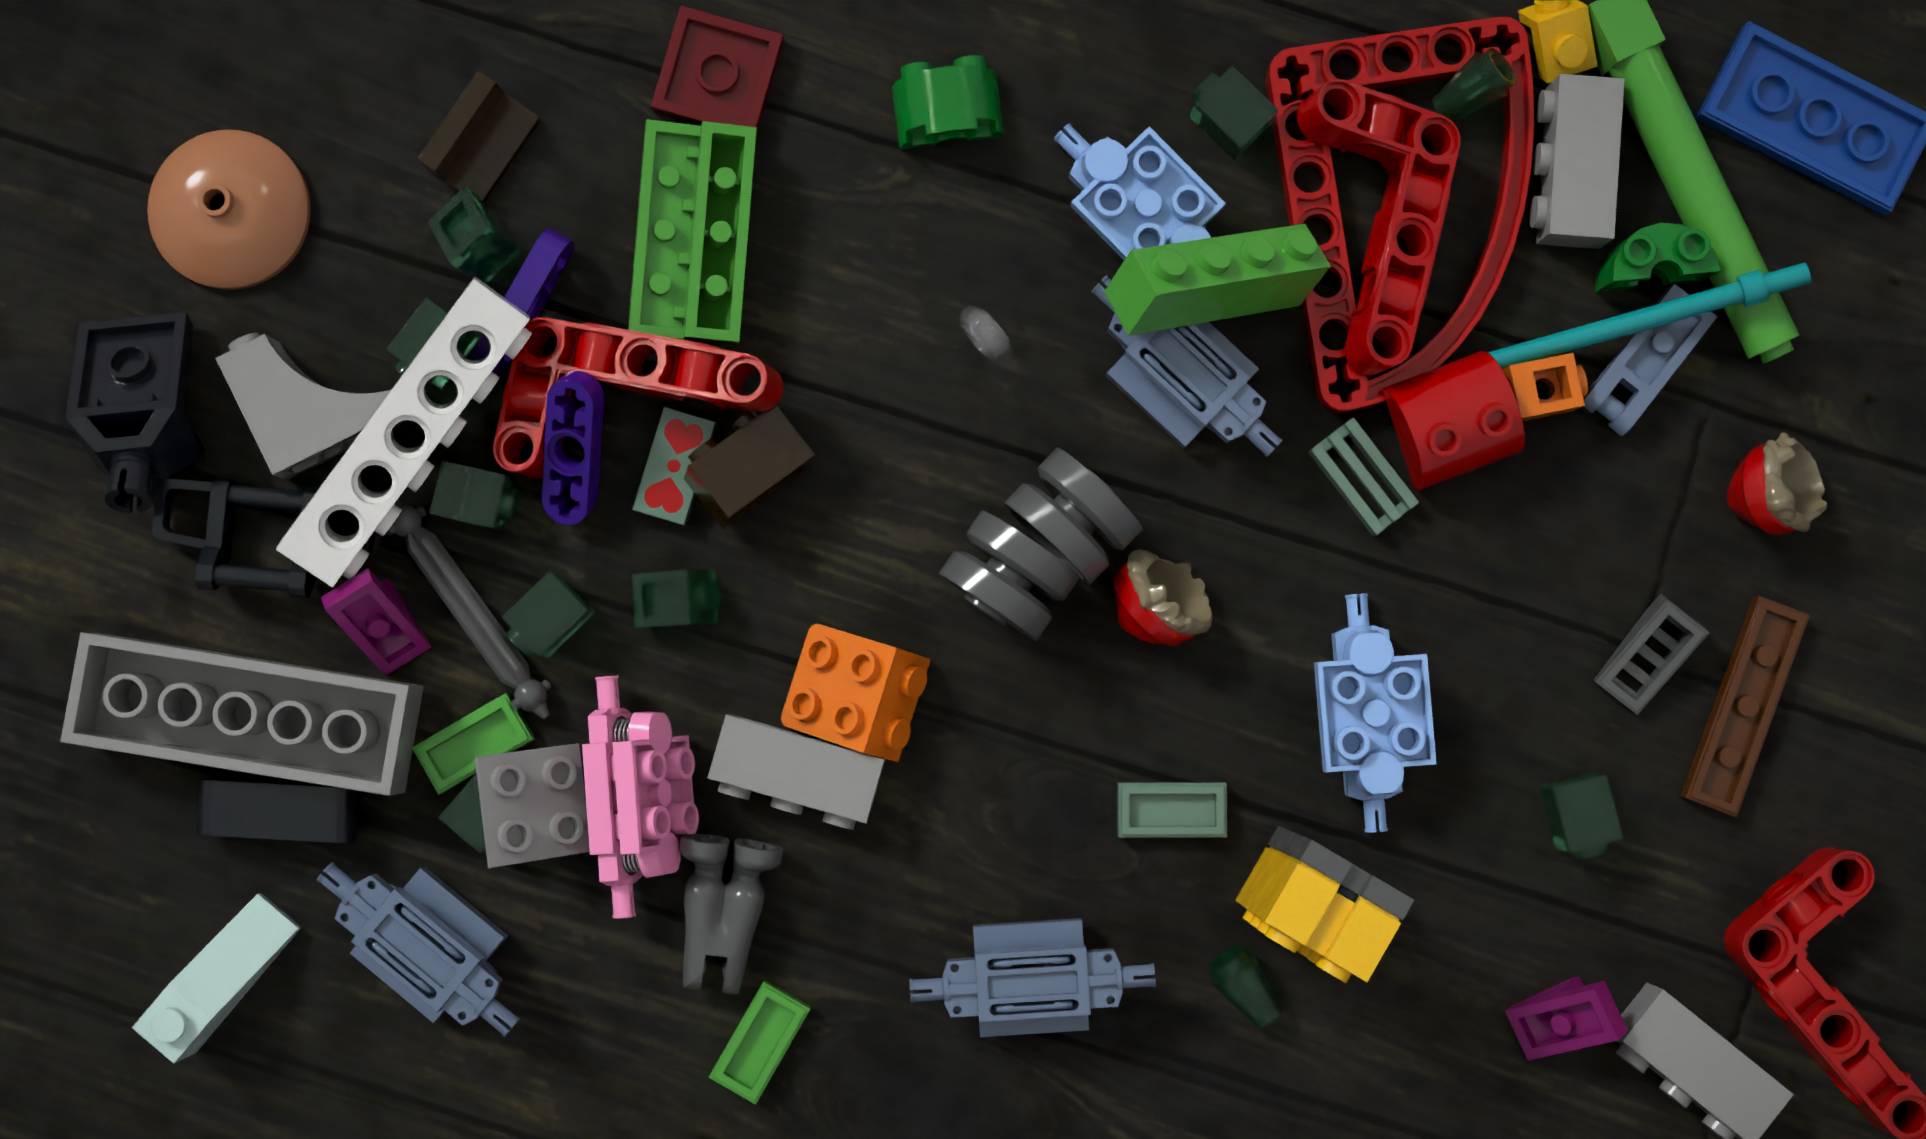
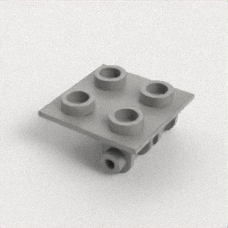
M579 743L475 757L488 868L590 852L586 795Z

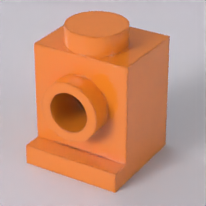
M1574 353L1509 365L1503 369L1515 395L1522 421L1571 412L1585 406L1583 397H1586L1588 393L1587 378L1583 367L1576 365ZM1536 381H1542L1548 386L1549 396L1547 399H1540L1538 397Z

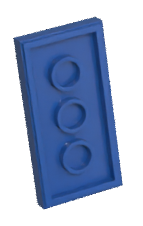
M1750 21L1742 26L1695 118L1882 215L1892 212L1926 145L1925 111Z

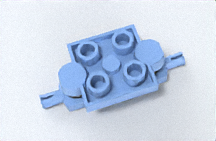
M1070 123L1063 127V132L1060 130L1054 137V141H1057L1076 160L1068 178L1082 192L1071 202L1070 206L1123 260L1134 249L1211 238L1205 229V225L1224 208L1226 203L1150 126L1127 148L1108 136L1090 145Z
M1368 593L1345 595L1348 627L1331 634L1334 661L1314 662L1323 772L1343 771L1345 795L1363 800L1364 831L1366 833H1374L1377 831H1388L1384 799L1403 792L1404 767L1436 764L1427 654L1394 656L1389 630L1374 625L1370 626Z

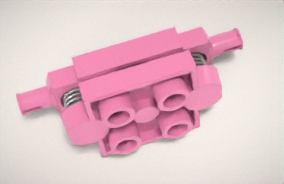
M619 675L595 677L598 710H594L588 716L590 744H582L590 855L598 854L600 882L611 886L612 917L628 918L636 916L633 883H636L642 876L650 878L677 872L681 861V852L679 850L681 835L696 834L699 824V813L694 804L692 783L695 759L690 749L689 735L672 736L671 724L665 713H631L624 708H620Z

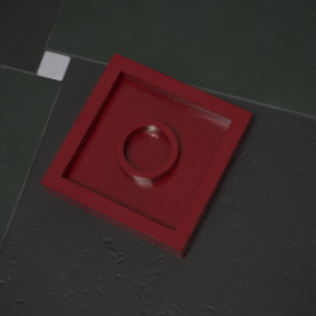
M680 5L651 103V109L655 113L701 125L702 121L757 127V136L785 41L783 34Z

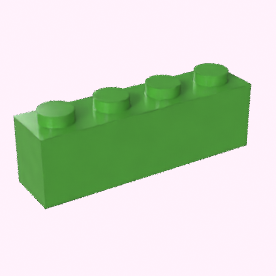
M1298 224L1131 250L1104 293L1127 335L1131 336L1300 306L1331 266L1306 224Z

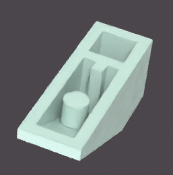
M258 893L166 986L132 1028L172 1063L179 1062L195 1054L302 927L262 893Z

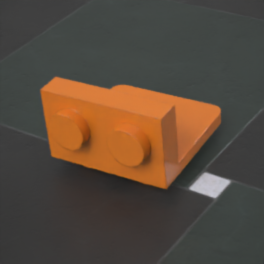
M814 624L809 628L782 711V724L785 727L864 754L898 762L902 749L906 746L910 737V723L918 698L923 693L927 683V669L931 659L828 626Z

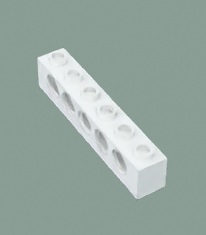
M474 277L281 539L276 550L332 588L341 575L347 579L353 578L370 554L362 549L366 541L374 531L381 536L385 535L402 511L394 503L406 487L414 492L419 489L435 466L427 461L430 454L439 443L448 448L467 423L459 415L469 401L474 399L481 404L495 386L500 377L492 372L494 367L504 354L513 360L532 335L529 330L524 328L530 320L529 315L481 280ZM475 330L482 332L489 339L491 348L484 358L470 360L460 353L458 339L467 331ZM438 375L451 378L458 389L456 398L447 404H437L430 400L425 391V384L430 378ZM404 420L414 421L423 428L425 440L417 447L405 448L394 439L393 427ZM370 465L382 466L390 473L392 485L385 491H371L363 485L360 477L361 471ZM337 510L350 511L358 519L359 530L352 535H339L330 528L328 516Z

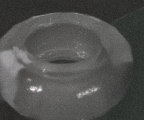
M968 306L963 309L959 315V322L962 331L972 344L990 361L992 360L998 364L1007 361L1012 354V347L1008 336L983 309H979L976 306Z

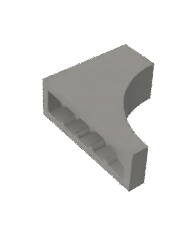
M258 333L244 335L228 345L229 352L215 358L272 475L287 480L347 451L391 391L355 394L325 388L306 376L295 365L281 342L266 334L261 336ZM408 420L401 421V422L397 423L394 427H396V426H398V425H400V424H402V423H404V422H406V421H408Z

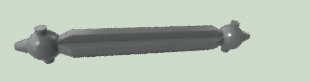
M397 500L394 504L401 508L402 511L386 533L389 536L395 533L406 538L409 555L498 679L503 684L515 689L514 700L510 702L513 710L517 711L521 708L525 711H532L542 719L547 718L550 715L546 704L547 691L551 689L550 683L547 680L539 682L535 679H530L528 663L437 536L421 527L422 517L426 516L425 509L422 506L414 508L410 505H404Z

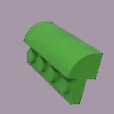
M646 119L628 330L699 342L716 347H729L739 343L757 127L702 121L701 126Z

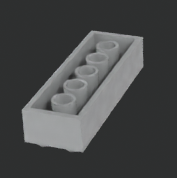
M80 632L60 742L390 796L405 793L413 751L412 747L414 746L424 686L109 634Z

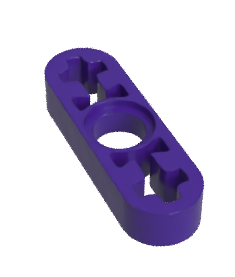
M547 228L537 239L504 298L529 315L530 320L538 317L573 253L574 241L551 228ZM483 334L476 347L473 360L484 358L490 351L491 344L485 334ZM504 354L492 372L500 377L511 365L512 359Z
M571 371L565 374L550 387L547 394L542 504L549 517L562 525L578 524L596 507L598 502L604 393L600 383L592 375L583 371ZM571 389L576 390V398L585 402L576 412L575 399L566 395ZM572 416H574V421L567 422ZM562 437H572L581 443L585 452L583 461H575L565 455L561 447ZM578 476L573 482H571V477ZM570 483L571 499L579 501L575 507L570 505L568 496L561 494Z

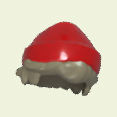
M1781 433L1776 441L1768 440L1766 443L1753 448L1735 470L1727 491L1728 505L1737 516L1772 535L1788 534L1797 530L1805 533L1809 530L1810 523L1827 508V502L1822 500L1821 497L1825 493V488L1816 461L1802 444L1794 438H1790L1786 433Z
M1138 549L1129 554L1128 562L1117 572L1113 582L1118 623L1122 630L1147 643L1168 644L1172 646L1180 645L1197 634L1208 631L1212 622V610L1209 607L1207 594L1204 592V581L1200 578H1193L1190 563L1175 564L1169 560L1160 559L1156 554L1147 550Z

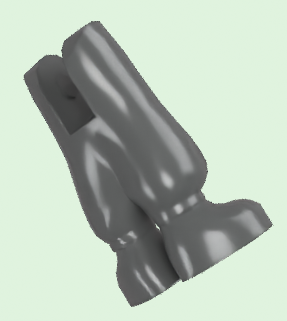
M711 834L681 835L679 850L684 858L690 860L695 865L694 874L688 878L684 886V988L691 990L701 989L702 977L707 965L705 957L710 955L726 957L722 966V993L739 994L753 935L765 901V890L760 883V875L762 872L773 870L781 864L784 850L782 847L757 840L735 839L733 872L730 882L725 885L722 881V875L728 855L729 839L724 836Z

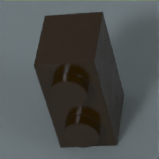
M777 405L762 413L748 411L733 423L731 428L734 430V433L719 444L714 438H711L688 456L691 464L687 467L684 480L722 529L728 527L808 469L815 456Z

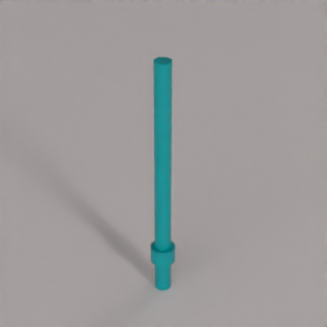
M1806 262L1762 274L1760 270L1736 276L1737 282L1487 353L1497 361L1503 370L1509 365L1552 357L1739 303H1743L1744 307H1749L1767 302L1768 295L1810 284L1811 275Z

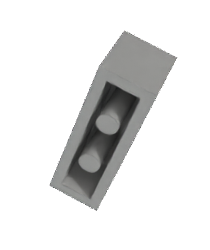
M1559 74L1546 87V90H1541L1537 102L1536 118L1537 122L1544 123L1543 141L1537 144L1533 158L1534 175H1540L1539 196L1533 197L1529 217L1530 227L1537 228L1536 244L1600 249L1615 238L1624 78Z
M727 714L725 715L707 778L720 782L718 792L749 800L751 791L771 796L770 806L773 808L801 815L804 806L825 812L823 822L854 830L856 821L867 823L885 759L789 730Z
M1646 983L1621 1014L1628 1032L1617 1041L1621 1046L1616 1051V1054L1642 1074L1648 1067L1664 1079L1659 1088L1682 1107L1687 1108L1693 1102L1707 1115L1702 1120V1123L1722 1139H1733L1734 1137L1739 1139H1760L1794 1095L1664 989Z

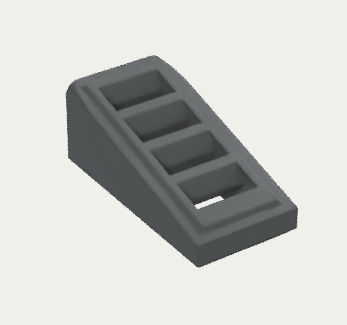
M1660 593L1594 678V681L1638 715L1710 632ZM1665 619L1682 631L1677 640L1659 627ZM1651 635L1669 649L1664 657L1645 644ZM1636 652L1656 666L1650 675L1630 660ZM1622 668L1643 684L1637 692L1616 677Z

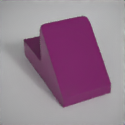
M369 568L321 597L325 611L385 676L431 648L429 640L394 584L389 579L380 582Z
M1573 977L1505 1010L1528 1061L1618 1041L1628 1032L1605 981L1583 985L1579 977Z

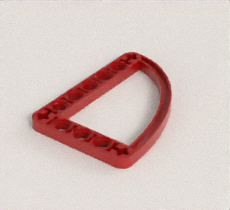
M1493 17L1292 47L1280 51L1273 58L1266 72V85L1289 226L1303 224L1309 218L1319 217L1324 219L1331 229L1330 240L1318 246L1331 266L1328 270L1334 272L1340 282L1339 291L1333 297L1323 298L1312 290L1302 303L1316 394L1320 404L1330 412L1345 414L1373 407L1386 401L1382 388L1439 367L1461 345L1480 320L1500 284L1513 252L1525 210L1532 167L1534 137L1533 76L1528 36L1521 23L1511 17ZM1497 32H1501L1503 40H1512L1513 45L1506 51L1505 55H1501L1499 47L1482 48L1476 56L1478 61L1474 60L1475 45L1491 42ZM1472 34H1475V35H1476L1475 43H1474ZM1443 38H1451L1457 41L1462 49L1461 61L1454 65L1442 63L1435 54L1436 42ZM1391 46H1399L1405 49L1410 57V67L1401 73L1388 70L1382 61L1383 51ZM1338 54H1347L1353 57L1358 65L1357 76L1348 81L1372 90L1501 71L1504 114L1502 169L1494 215L1487 241L1474 275L1457 307L1439 332L1416 355L1398 368L1368 381L1367 375H1361L1354 371L1348 363L1342 366L1343 379L1345 383H1354L1356 391L1347 396V403L1341 402L1339 394H1330L1329 386L1337 381L1336 365L1325 369L1323 360L1338 361L1345 358V347L1340 350H1330L1321 343L1319 338L1321 326L1329 321L1342 324L1348 333L1352 319L1351 313L1356 311L1330 146L1318 143L1310 138L1304 141L1292 138L1286 131L1285 121L1290 115L1297 113L1301 102L1304 101L1299 99L1310 96L1328 81L1338 79L1331 73L1329 67L1330 59ZM1286 63H1292L1294 70L1298 72L1303 71L1304 76L1297 83L1298 100L1282 106L1281 101H1288L1292 93L1289 80L1286 78L1279 79L1278 75L1283 72ZM1311 165L1317 168L1323 178L1322 187L1313 193L1301 191L1294 182V172L1298 167Z

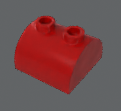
M1485 351L1477 352L1382 388L1413 487L1417 490L1428 488L1518 454L1524 449V426L1515 395L1497 361Z

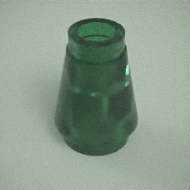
M1490 48L1485 53L1476 52L1440 92L1432 98V102L1438 114L1444 115L1454 122L1458 118H1462L1507 97L1509 88L1516 83V76L1509 62L1496 49Z
M1236 944L1223 950L1210 962L1208 971L1212 975L1211 984L1250 1020L1255 1028L1267 1026L1281 1014L1282 1008L1277 1003L1276 996L1256 952L1248 951L1243 944Z

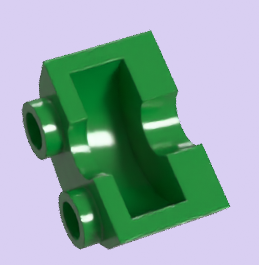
M963 56L953 61L954 66L932 69V64L929 62H914L900 68L901 79L895 81L892 86L900 150L933 146L951 139L972 141L1005 136L997 74L993 69L986 67L984 56Z
M1661 222L1639 229L1621 241L1608 253L1605 261L1596 272L1595 293L1633 289L1638 286L1639 280L1650 279L1651 273L1661 279L1663 286L1700 283L1719 273L1721 269L1716 253L1711 247L1710 239L1705 232L1699 229H1690L1682 224Z

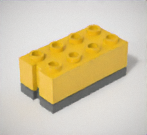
M1278 826L1267 844L1270 847L1264 849L1235 900L1247 909L1242 918L1264 933L1266 937L1293 953L1298 951L1316 964L1317 967L1344 983H1347L1351 974L1368 982L1401 925L1398 922L1399 919L1403 920L1414 899L1360 869L1312 839Z

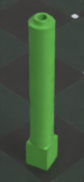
M1597 0L1589 4L1588 9L1597 67L1602 76L1610 73L1612 78L1625 79L1623 102L1682 224L1690 229H1699L1709 237L1711 247L1716 253L1721 269L1719 273L1709 277L1713 288L1737 282L1736 276L1760 270L1762 274L1769 273L1664 57L1660 45L1666 39L1647 0ZM1779 292L1768 295L1767 302L1749 307H1744L1743 303L1724 308L1748 359L1759 355L1764 364L1794 350L1790 340L1800 334Z

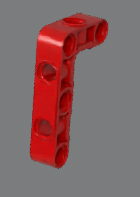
M1334 79L1325 83L1301 102L1297 110V122L1300 130L1311 140L1341 150L1342 153L1348 150L1382 162L1381 165L1386 168L1385 173L1389 176L1381 210L1375 213L1361 271L1365 276L1357 309L1351 313L1352 319L1345 343V356L1351 368L1361 375L1371 376L1401 364L1408 358L1412 350L1450 198L1451 182L1460 149L1461 136L1453 121L1444 115L1348 80ZM1323 102L1333 108L1336 119L1331 118L1325 112ZM1421 137L1430 144L1432 154L1423 147ZM1397 236L1402 238L1407 244L1408 255L1399 248ZM1373 336L1382 343L1384 357L1379 356L1372 345Z
M536 317L529 320L524 328L529 330L532 335L511 363L509 377L504 389L493 453L496 462L502 468L531 479L543 478L547 394L554 383L571 371L589 373L598 381L614 385L626 391L683 401L685 397L713 403L723 409L730 407L752 412H765L772 409L780 401L783 394V380L775 368L750 354L729 351L699 342L599 324H580L547 317ZM556 335L557 346L551 355L545 357L544 347L546 342ZM657 353L658 364L651 374L644 376L642 371L645 360L650 355ZM759 371L761 383L754 393L745 396L743 392L745 379L751 373ZM573 389L566 393V395L571 397ZM565 437L561 439V447H563ZM532 440L533 453L526 462L522 463L521 450L528 441Z
M1833 847L1821 848L1812 853L1788 875L1774 883L1761 898L1732 921L1725 932V949L1732 960L1753 983L1762 999L1836 1087L1853 1102L1871 1125L1897 1139H1925L1926 1096L1910 1079L1911 1075L1899 1070L1877 1044L1880 1038L1837 988L1829 986L1806 959L1808 953L1805 949L1809 947L1807 941L1835 917L1843 918L1844 913L1867 895L1875 879L1872 864L1861 853ZM1842 860L1847 867L1846 880L1837 887L1832 880V870L1836 863ZM1762 930L1766 939L1765 948L1759 955L1753 957L1749 951V941L1755 932ZM1833 1015L1836 1020L1835 1033L1831 1038L1824 1041L1820 1030L1822 1023L1826 1018ZM1905 1101L1907 1105L1906 1116L1902 1122L1895 1125L1893 1122L1894 1109L1899 1103Z

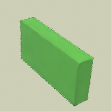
M510 693L501 695L412 747L438 795L449 791L477 774L475 757L515 752L536 740L520 710L515 711L511 707L510 702L513 698Z
M764 980L709 1078L756 1105L809 1013L811 1006Z

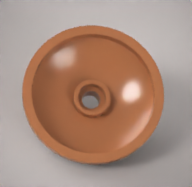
M217 130L188 140L167 157L151 185L147 211L152 238L161 255L176 271L186 278L210 288L237 290L253 287L268 281L290 264L305 241L310 223L311 205L309 191L301 171L281 148L268 139L250 132ZM216 194H224V205L218 210H211V199Z

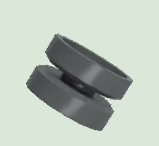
M1057 447L1037 469L1039 479L1055 499L1053 500L1036 486L1023 483L1004 502V506L1041 546L1073 569L1080 576L1079 579L1091 585L1109 566L1107 554L1091 534L1093 533L1113 549L1124 550L1143 528L1136 517L1106 483L1068 453Z
M982 510L966 535L970 544L988 557L989 561L984 563L965 551H954L939 572V575L965 594L964 599L1004 626L1009 624L1037 641L1051 621L1052 615L1049 608L1032 596L1029 591L1033 588L1052 600L1064 601L1080 576L1044 547L1001 519Z

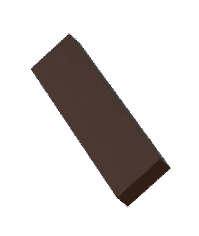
M1761 596L1752 598L1680 795L1681 798L1725 815L1737 817L1810 615Z

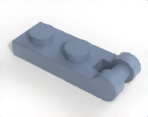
M1673 284L1666 289L1655 305L1688 296L1689 294L1676 284ZM1712 312L1631 334L1597 380L1588 388L1587 396L1583 397L1585 404L1583 407L1590 413L1597 410L1610 421L1608 427L1620 436H1623L1640 418L1717 316ZM1618 383L1633 393L1625 404L1610 394Z

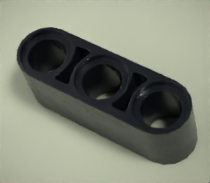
M203 778L200 779L196 834L312 842H356L359 791L314 783Z

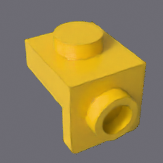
M1534 0V5L1518 11L1520 22L1531 28L1538 74L1541 80L1551 83L1559 74L1574 75L1597 67L1588 5L1579 0Z

